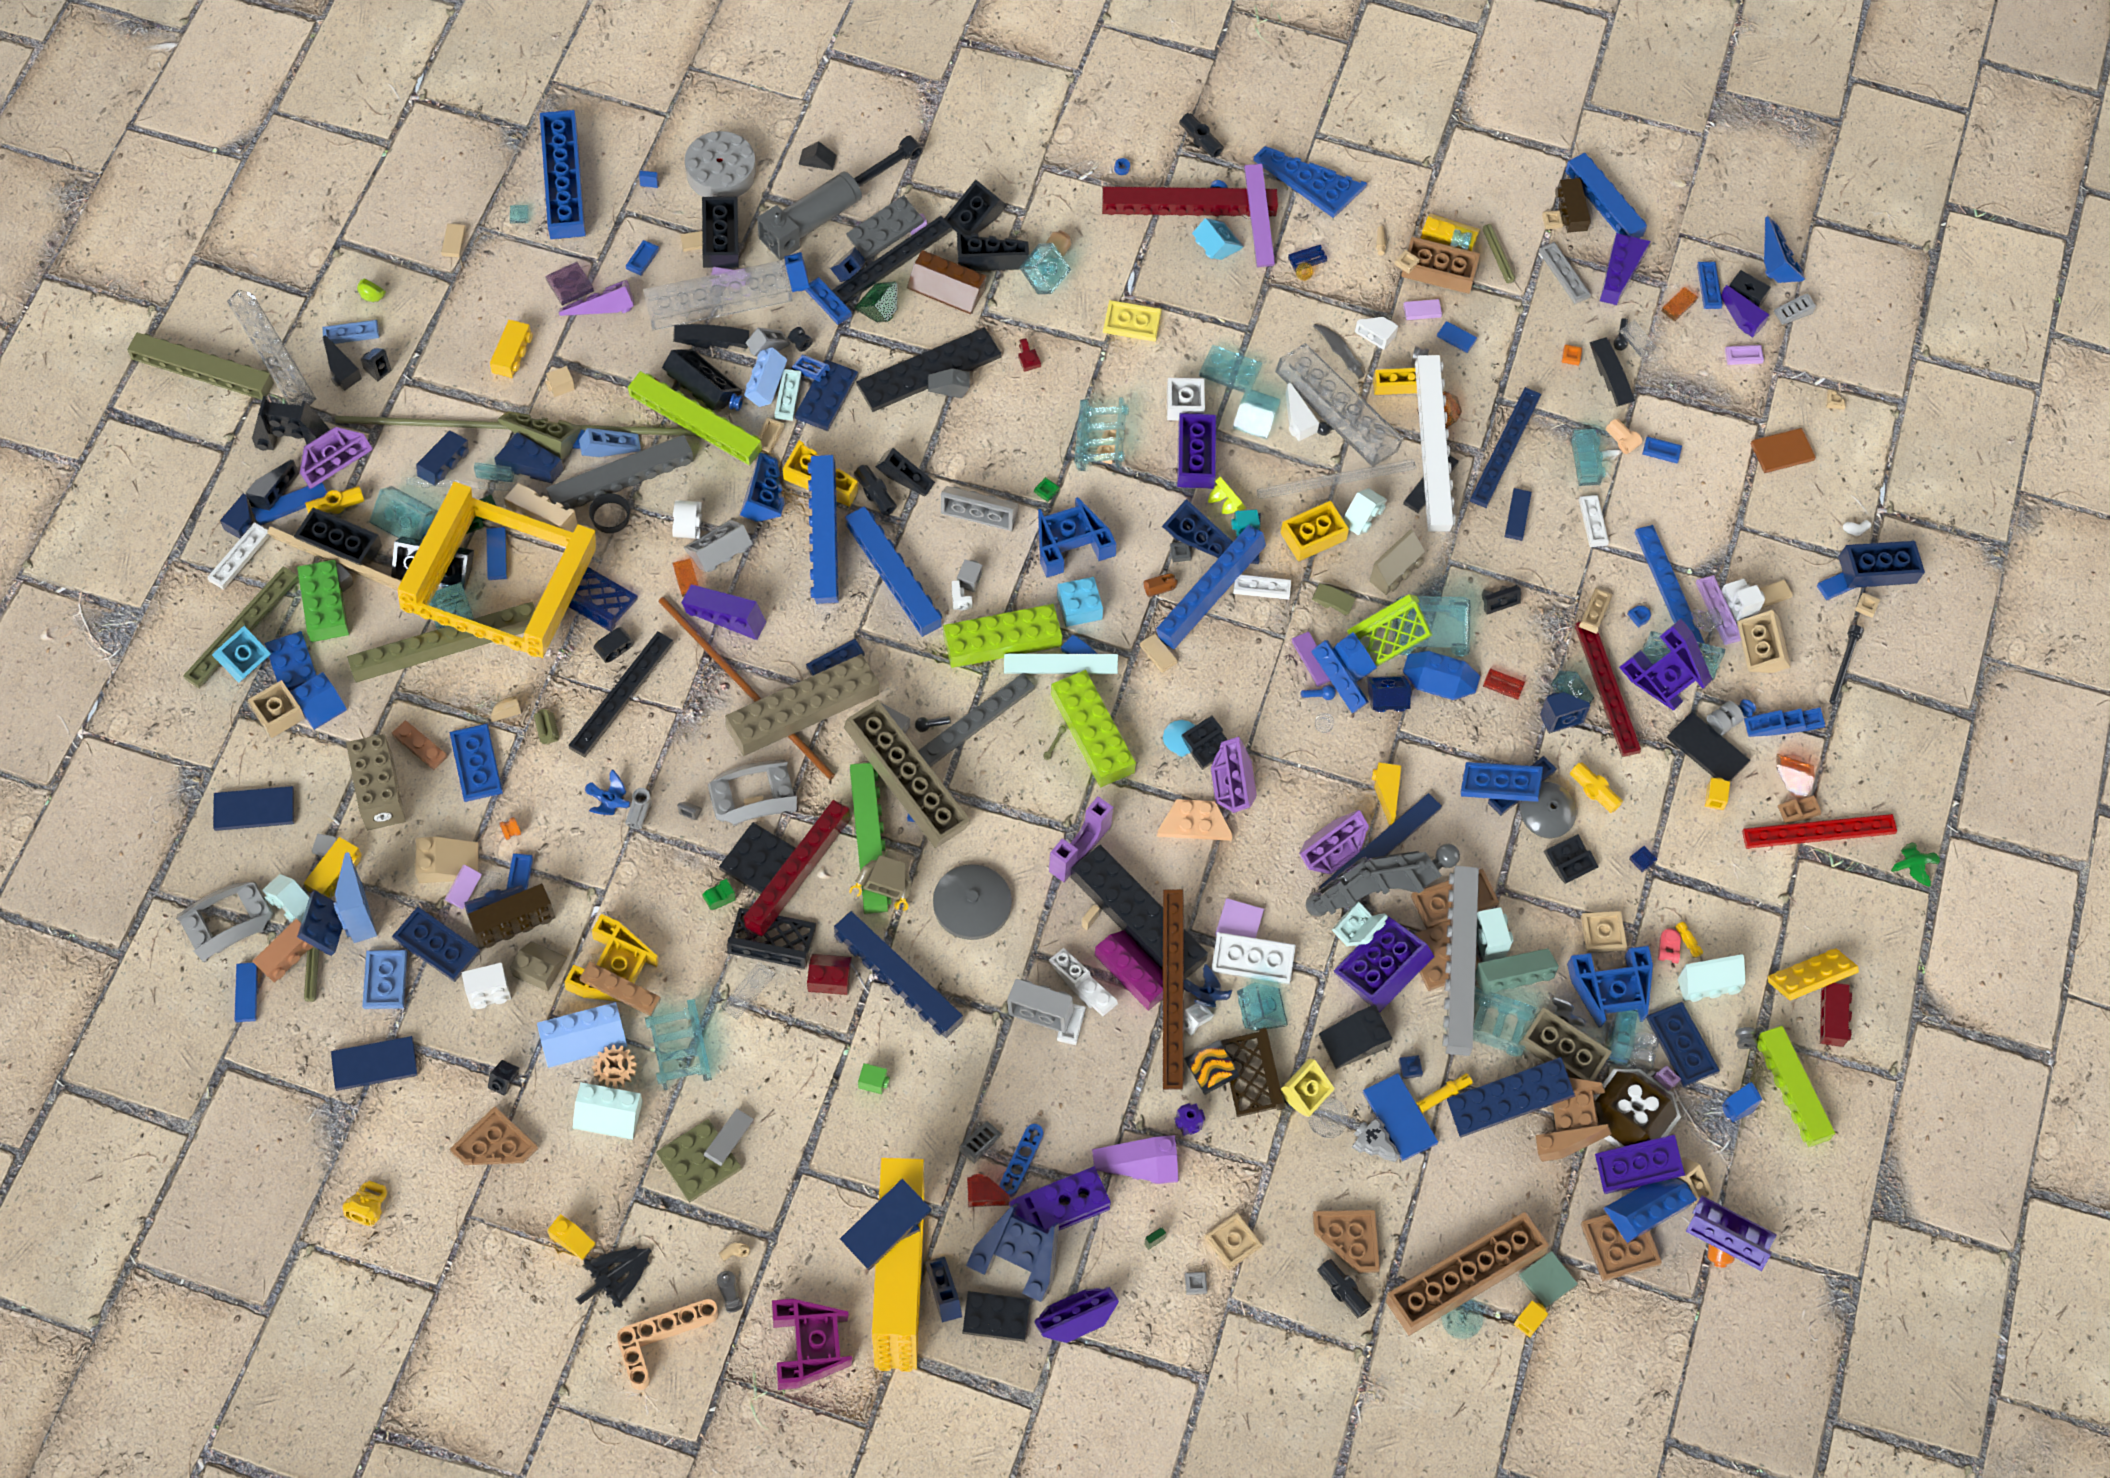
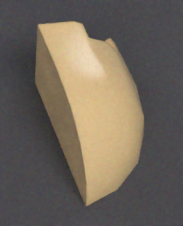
M516 695L499 701L493 707L491 722L521 714Z

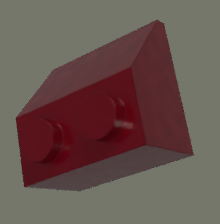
M812 954L807 977L808 992L848 995L852 957Z

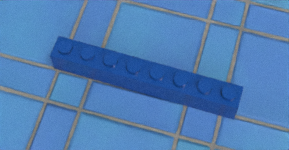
M833 455L811 456V463H808V473L811 474V480H808L809 491H812V498H809V509H812V515L809 516V525L812 527L809 541L810 545L813 544V551H810V562H813V569H810V578L813 580L814 587L810 588L811 598H814L816 604L839 603L836 461Z
M864 506L846 515V527L919 634L923 637L940 628L941 619L943 618L941 612L933 607L932 599L929 595H925L921 583L914 579L910 567L905 566L901 554L896 553L890 539L887 540L882 526L876 524L873 513L871 511L868 512Z
M1250 525L1242 531L1156 628L1158 637L1163 644L1175 649L1266 547L1263 532Z

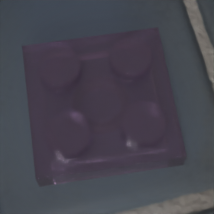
M578 262L545 276L547 283L562 306L594 292L592 284Z

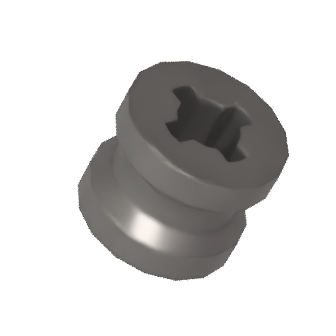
M1415 346L1411 364H1415L1418 355H1428L1429 349L1425 348L1423 350Z
M1744 1027L1735 1031V1035L1738 1038L1737 1047L1739 1049H1751L1757 1046V1040L1754 1039L1756 1034L1755 1028Z

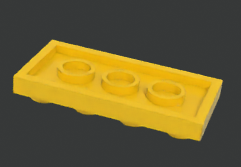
M1835 948L1769 975L1768 983L1791 1001L1856 974L1859 970L1858 965Z

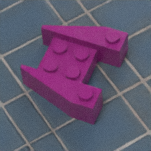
M797 1299L772 1300L773 1328L794 1326L797 1361L776 1363L778 1390L801 1388L852 1365V1356L840 1357L838 1323L848 1322V1311Z

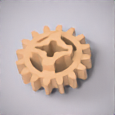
M612 1045V1050L604 1047V1053L598 1052L599 1059H593L594 1064H596L592 1066V1070L595 1072L594 1077L599 1079L600 1085L605 1083L606 1087L613 1085L614 1089H617L620 1084L624 1088V1082L631 1083L630 1076H636V1072L633 1070L637 1068V1064L634 1062L635 1056H630L631 1052L629 1049L624 1052L623 1046L616 1049L615 1045ZM626 1062L628 1063L627 1071L624 1068ZM602 1064L605 1065V1068L603 1069V1071H604L603 1073L601 1072Z

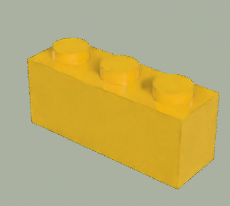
M508 320L490 361L492 373L513 378L515 372H518L521 357L525 356L526 346L531 342L533 336L529 324Z
M1415 368L1375 370L1373 375L1374 395L1417 393Z
M339 837L304 881L306 890L310 893L316 890L324 896L332 898L336 892L345 853H350L356 867L362 856L359 848Z

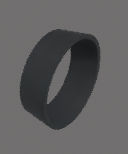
M607 493L593 500L589 508V516L599 531L609 534L616 533L624 529L628 524L630 506L624 497L614 493ZM615 503L621 505L626 510L627 517L619 525L605 527L594 521L595 512L604 504Z

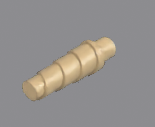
M1379 226L1377 230L1376 249L1378 250V255H1384L1386 249L1383 226Z

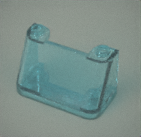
M1405 596L1397 598L1395 602L1402 599ZM1417 596L1420 602L1418 603L1431 630L1432 636L1402 652L1400 655L1410 654L1414 647H1451V652L1456 656L1469 655L1470 600L1466 597ZM1414 608L1409 611L1407 619L1415 621L1417 613ZM1394 619L1392 628L1399 630L1402 619ZM1406 621L1403 632L1410 634L1414 623ZM1417 625L1414 635L1420 637L1425 634L1423 626ZM1393 631L1394 643L1398 634L1396 631ZM1402 634L1399 644L1406 645L1409 636Z

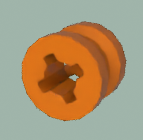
M514 817L510 818L507 822L502 821L499 823L506 841L514 835H521Z

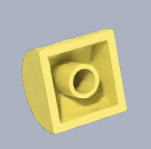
M1308 1059L1281 1088V1092L1285 1100L1296 1111L1310 1117L1335 1088L1315 1059Z

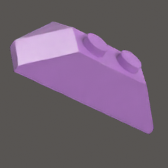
M334 427L304 446L300 474L311 489L373 449L363 433Z
M1236 737L1221 743L1220 750L1216 754L1211 766L1215 801L1233 813L1250 808L1257 797L1252 761L1241 738Z
M1356 810L1333 820L1304 842L1299 852L1308 870L1330 875L1361 851L1369 825L1361 811Z

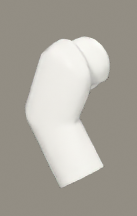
M1868 520L1863 521L1861 524L1846 522L1843 525V530L1854 536H1860L1871 528V523Z

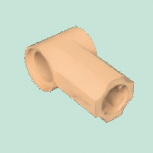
M1619 419L1612 420L1606 427V431L1618 442V447L1624 454H1629L1642 444L1641 436L1635 431L1631 432Z

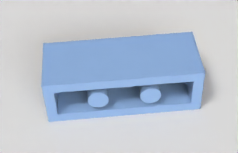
M773 347L759 352L755 367L752 369L751 378L746 385L744 396L758 407L772 403L787 359Z

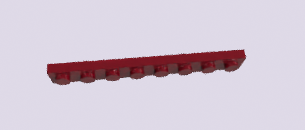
M1581 622L1575 624V629L1622 757L1640 754L1641 748L1600 635L1598 632L1596 634L1579 627Z

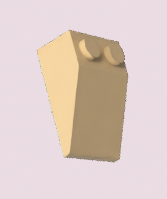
M441 837L416 838L415 875L419 883L455 881L463 865L479 872L478 842Z

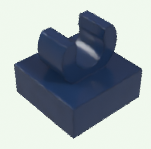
M1419 1055L1399 1058L1398 1062L1402 1079L1422 1077L1423 1071Z

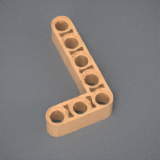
M705 1299L625 1326L618 1331V1344L633 1388L644 1390L650 1383V1377L640 1347L716 1321L719 1313L717 1305L713 1300ZM708 1307L714 1309L710 1315L703 1313L704 1309ZM687 1314L694 1316L689 1322L683 1320V1317ZM667 1321L673 1322V1326L669 1329L662 1327ZM646 1328L653 1329L652 1334L648 1336L643 1335L642 1332ZM626 1335L633 1336L632 1340L628 1343L622 1341V1338ZM635 1354L639 1356L638 1360L635 1362L628 1361V1358L631 1355ZM638 1374L645 1376L641 1382H635L634 1378Z

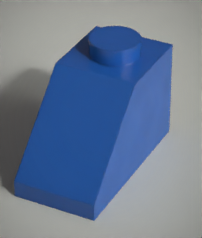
M1750 1082L1725 1100L1722 1105L1723 1112L1733 1123L1752 1114L1762 1101V1097L1754 1084Z

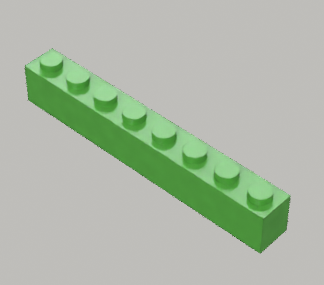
M871 763L850 764L860 871L871 860H876L878 856H881L882 851H886L885 839L880 837V833H884L883 822H879L878 816H882L881 804H877V798H880L879 787H875V781H878V773L873 769ZM862 885L864 914L888 912L891 898L863 889L864 885Z

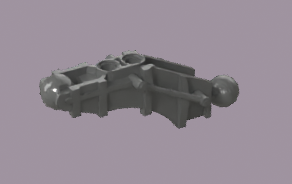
M1443 844L1437 849L1436 858L1433 860L1430 859L1426 852L1419 851L1373 858L1363 857L1341 872L1335 880L1330 881L1319 891L1310 894L1306 899V909L1312 916L1321 917L1328 911L1332 915L1336 912V909L1347 906L1353 907L1356 905L1357 900L1373 892L1379 893L1382 891L1383 894H1387L1390 891L1389 889H1403L1420 893L1424 890L1423 888L1442 876L1438 871L1439 869L1456 866L1460 860L1459 850L1452 844Z

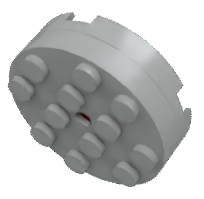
M717 131L700 136L691 143L685 154L687 181L690 187L702 197H739L743 195L753 185L756 173L755 155L751 145L741 136L731 132Z

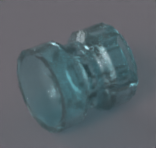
M1455 229L1450 246L1457 247L1459 245L1462 249L1468 250L1472 233L1466 232L1462 234L1460 230Z

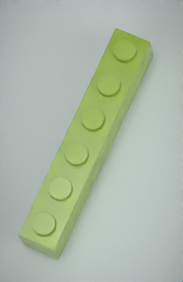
M1783 1026L1760 1033L1756 1039L1757 1048L1763 1053L1766 1067L1771 1070L1774 1076V1083L1783 1094V1102L1789 1107L1792 1120L1800 1129L1801 1139L1803 1142H1806L1808 1148L1831 1140L1835 1135V1131Z

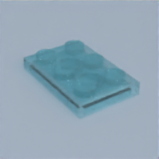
M1212 345L1199 372V376L1250 394L1263 363Z

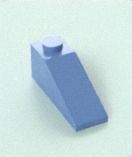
M587 428L579 439L582 456L605 457L639 452L641 450L639 436L633 433Z

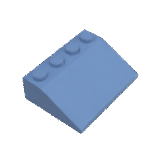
M347 852L344 855L335 892L337 902L333 904L347 938L351 937L353 942L357 943L376 937L377 933L363 884L350 853Z

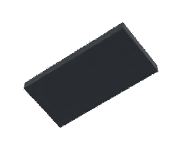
M1693 712L1667 736L1670 742L1714 778H1722L1725 781L1731 782L1751 761Z

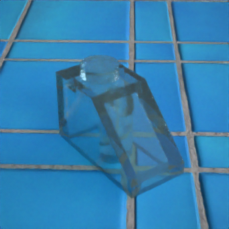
M1559 671L1550 684L1557 694L1565 692L1589 702V704L1595 698L1576 671Z

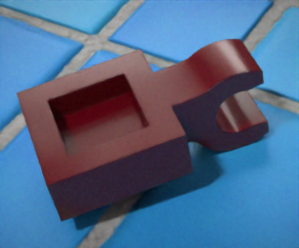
M1026 338L1020 339L1019 348L1022 353H1018V359L1023 371L1026 372L1040 368L1041 362L1036 350L1029 349Z

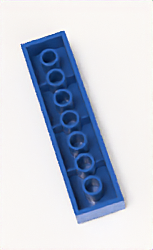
M575 110L540 113L547 225L550 239L584 237L586 234Z

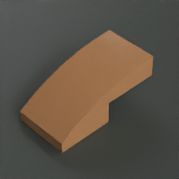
M1814 795L1799 801L1794 799L1777 806L1784 823L1802 821L1821 815L1820 807Z

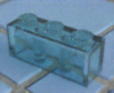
M1596 429L1574 430L1571 444L1578 485H1600L1602 479L1605 478V467H1602L1601 463L1603 454L1602 451H1599L1600 437L1596 435Z

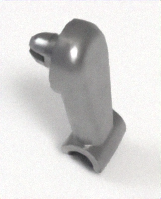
M723 1271L717 1276V1284L725 1300L726 1311L728 1313L737 1312L742 1309L743 1305L738 1295L735 1275L730 1271Z

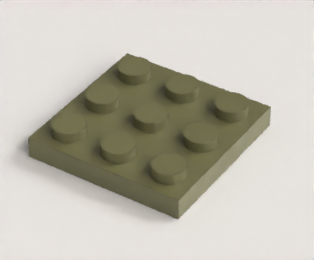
M709 1119L656 1151L657 1156L689 1203L742 1170L732 1153H730L722 1166L704 1156L705 1151L718 1135Z

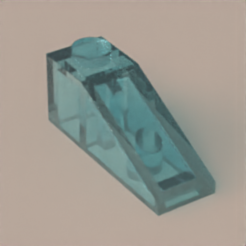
M1637 1010L1616 1012L1608 1049L1611 1051V1054L1607 1060L1627 1065L1634 1045Z

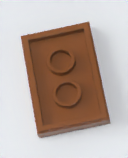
M1802 428L1755 439L1750 443L1764 474L1812 462L1816 458Z

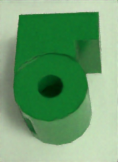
M727 878L720 881L719 885L709 888L702 894L710 910L718 909L736 900L735 892Z

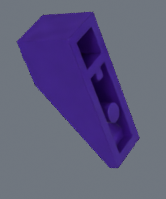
M1726 285L1721 294L1722 301L1738 328L1753 338L1765 326L1769 314Z

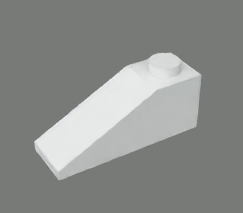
M1291 382L1288 383L1286 401L1289 431L1292 436L1301 441L1317 433L1319 422Z

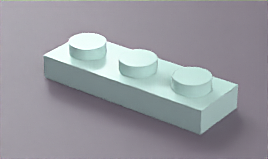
M783 370L775 409V419L793 421L802 376L801 371Z

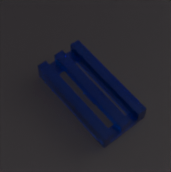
M1321 244L1288 254V260L1295 272L1327 262L1328 258L1324 255L1325 252L1322 250Z

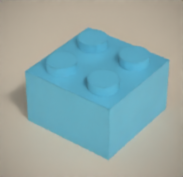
M1094 577L1057 585V597L1066 627L1102 620L1103 606Z
M245 626L212 654L238 683L271 655Z

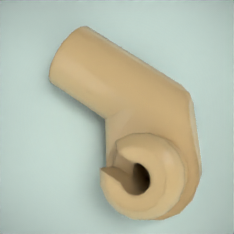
M733 1242L718 1254L723 1261H726L732 1255L747 1257L750 1254V1249L746 1244Z

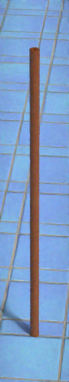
M665 597L659 599L658 602L754 702L762 699ZM795 733L788 736L829 780L834 778L835 774Z

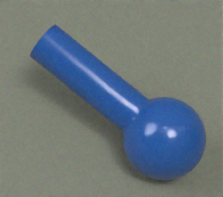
M1330 685L1324 686L1319 690L1301 691L1302 698L1323 697L1325 700H1332L1336 695L1335 688Z

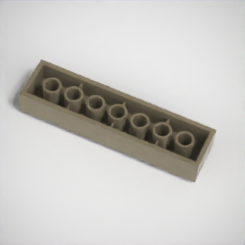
M862 654L725 715V727L744 757L879 695L880 683Z
M879 700L847 718L844 725L846 732L935 849L967 828L970 822L968 816Z

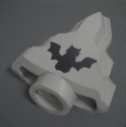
M1378 1117L1369 1125L1363 1122L1354 1133L1358 1138L1352 1145V1148L1359 1153L1366 1152L1371 1156L1379 1155L1384 1160L1396 1162L1400 1157L1396 1146L1389 1141V1133L1384 1129L1385 1124Z

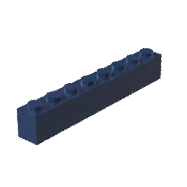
M852 911L834 925V937L841 944L844 942L852 955L855 957L858 955L862 959L863 965L867 969L875 971L877 978L883 983L886 982L896 996L900 995L910 1009L914 1008L922 1021H928L937 1035L940 1036L942 1034L947 1038L963 1023V1015Z

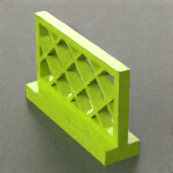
M1411 594L1347 630L1349 635L1354 633L1359 641L1364 636L1371 637L1368 648L1365 647L1369 655L1370 652L1378 654L1377 660L1374 662L1377 667L1432 636L1431 630L1419 607V599ZM1413 608L1417 613L1415 621L1407 619L1409 611ZM1396 618L1402 619L1399 630L1391 628L1393 620ZM1406 621L1414 623L1410 634L1403 632ZM1417 625L1423 626L1425 634L1420 637L1414 635ZM1380 627L1386 628L1383 639L1375 637ZM1390 630L1398 632L1395 643L1387 640ZM1402 634L1409 636L1408 643L1404 646L1399 644ZM1374 639L1382 641L1379 652L1372 650ZM1386 643L1394 645L1392 653L1388 655L1383 653Z

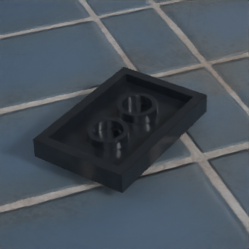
M968 1291L962 1334L1025 1342L1030 1299Z

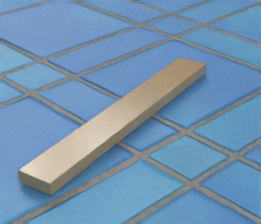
M271 526L267 531L273 539L325 561L335 560L336 564H341L349 571L398 591L401 581L364 565H357L295 539L294 536Z

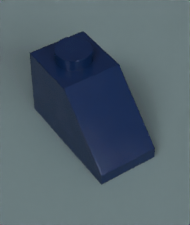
M244 493L220 519L223 529L239 539L253 525L250 503Z

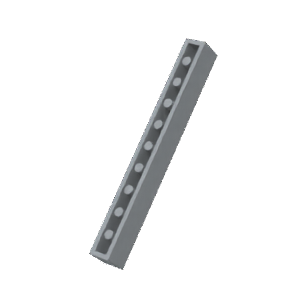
M1455 866L1453 873L1450 872L1449 884H1452V890H1449L1448 902H1451V908H1448L1447 919H1450V925L1447 926V937H1450V943L1446 945V955H1449V961H1446L1445 973H1448V979L1445 980L1444 990L1448 991V997L1444 999V1009H1447V1016H1444L1443 1028H1446V1034H1443L1442 1046H1446L1445 1054L1470 1056L1473 1049L1479 868Z

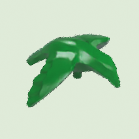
M1914 842L1905 845L1901 850L1905 858L1894 864L1891 872L1909 868L1910 875L1916 881L1930 887L1931 881L1930 877L1926 874L1925 865L1928 863L1939 864L1940 857L1934 852L1928 854L1920 853Z

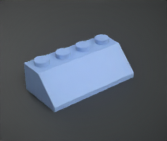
M616 1002L537 1023L548 1068L598 1055V1052L604 1053V1047H607L609 1050H612V1045H615L616 1049H619L620 1046H623V1048L627 1047Z

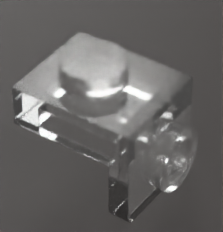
M1715 607L1707 612L1699 609L1691 612L1694 618L1692 620L1693 624L1697 629L1710 632L1723 624L1721 615Z

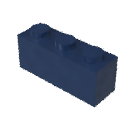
M449 430L416 464L417 477L434 486L443 481L447 473L451 469L453 470L462 458L467 456L469 452L468 440Z

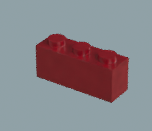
M1832 983L1821 988L1820 1044L1844 1047L1851 1040L1852 1030L1849 1029V1022L1852 1019V1011L1849 1010V1004L1852 1002V992H1849L1850 985Z

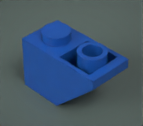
M802 252L784 256L792 292H800L810 288L808 272Z

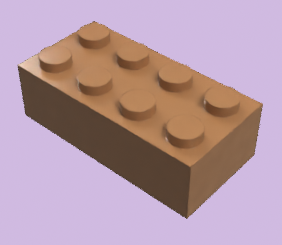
M1411 237L1408 252L1418 257L1420 261L1409 274L1402 270L1401 277L1470 294L1480 257L1479 253Z

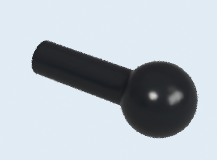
M1626 318L1621 319L1619 334L1613 343L1614 348L1619 351L1625 350L1628 346V341L1625 338L1628 319Z
M1346 418L1329 424L1327 422H1320L1317 433L1321 436H1326L1331 430L1350 425V420Z
M947 716L928 720L925 717H920L915 721V728L919 732H926L929 727L951 724V718Z

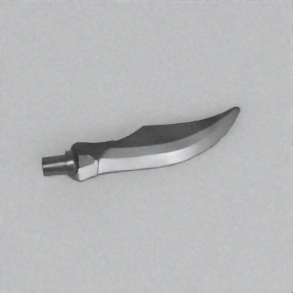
M1314 324L1313 327L1323 335L1332 351L1342 358L1347 369L1355 373L1358 379L1363 378L1364 373L1361 370V363L1355 359L1343 339L1331 329Z

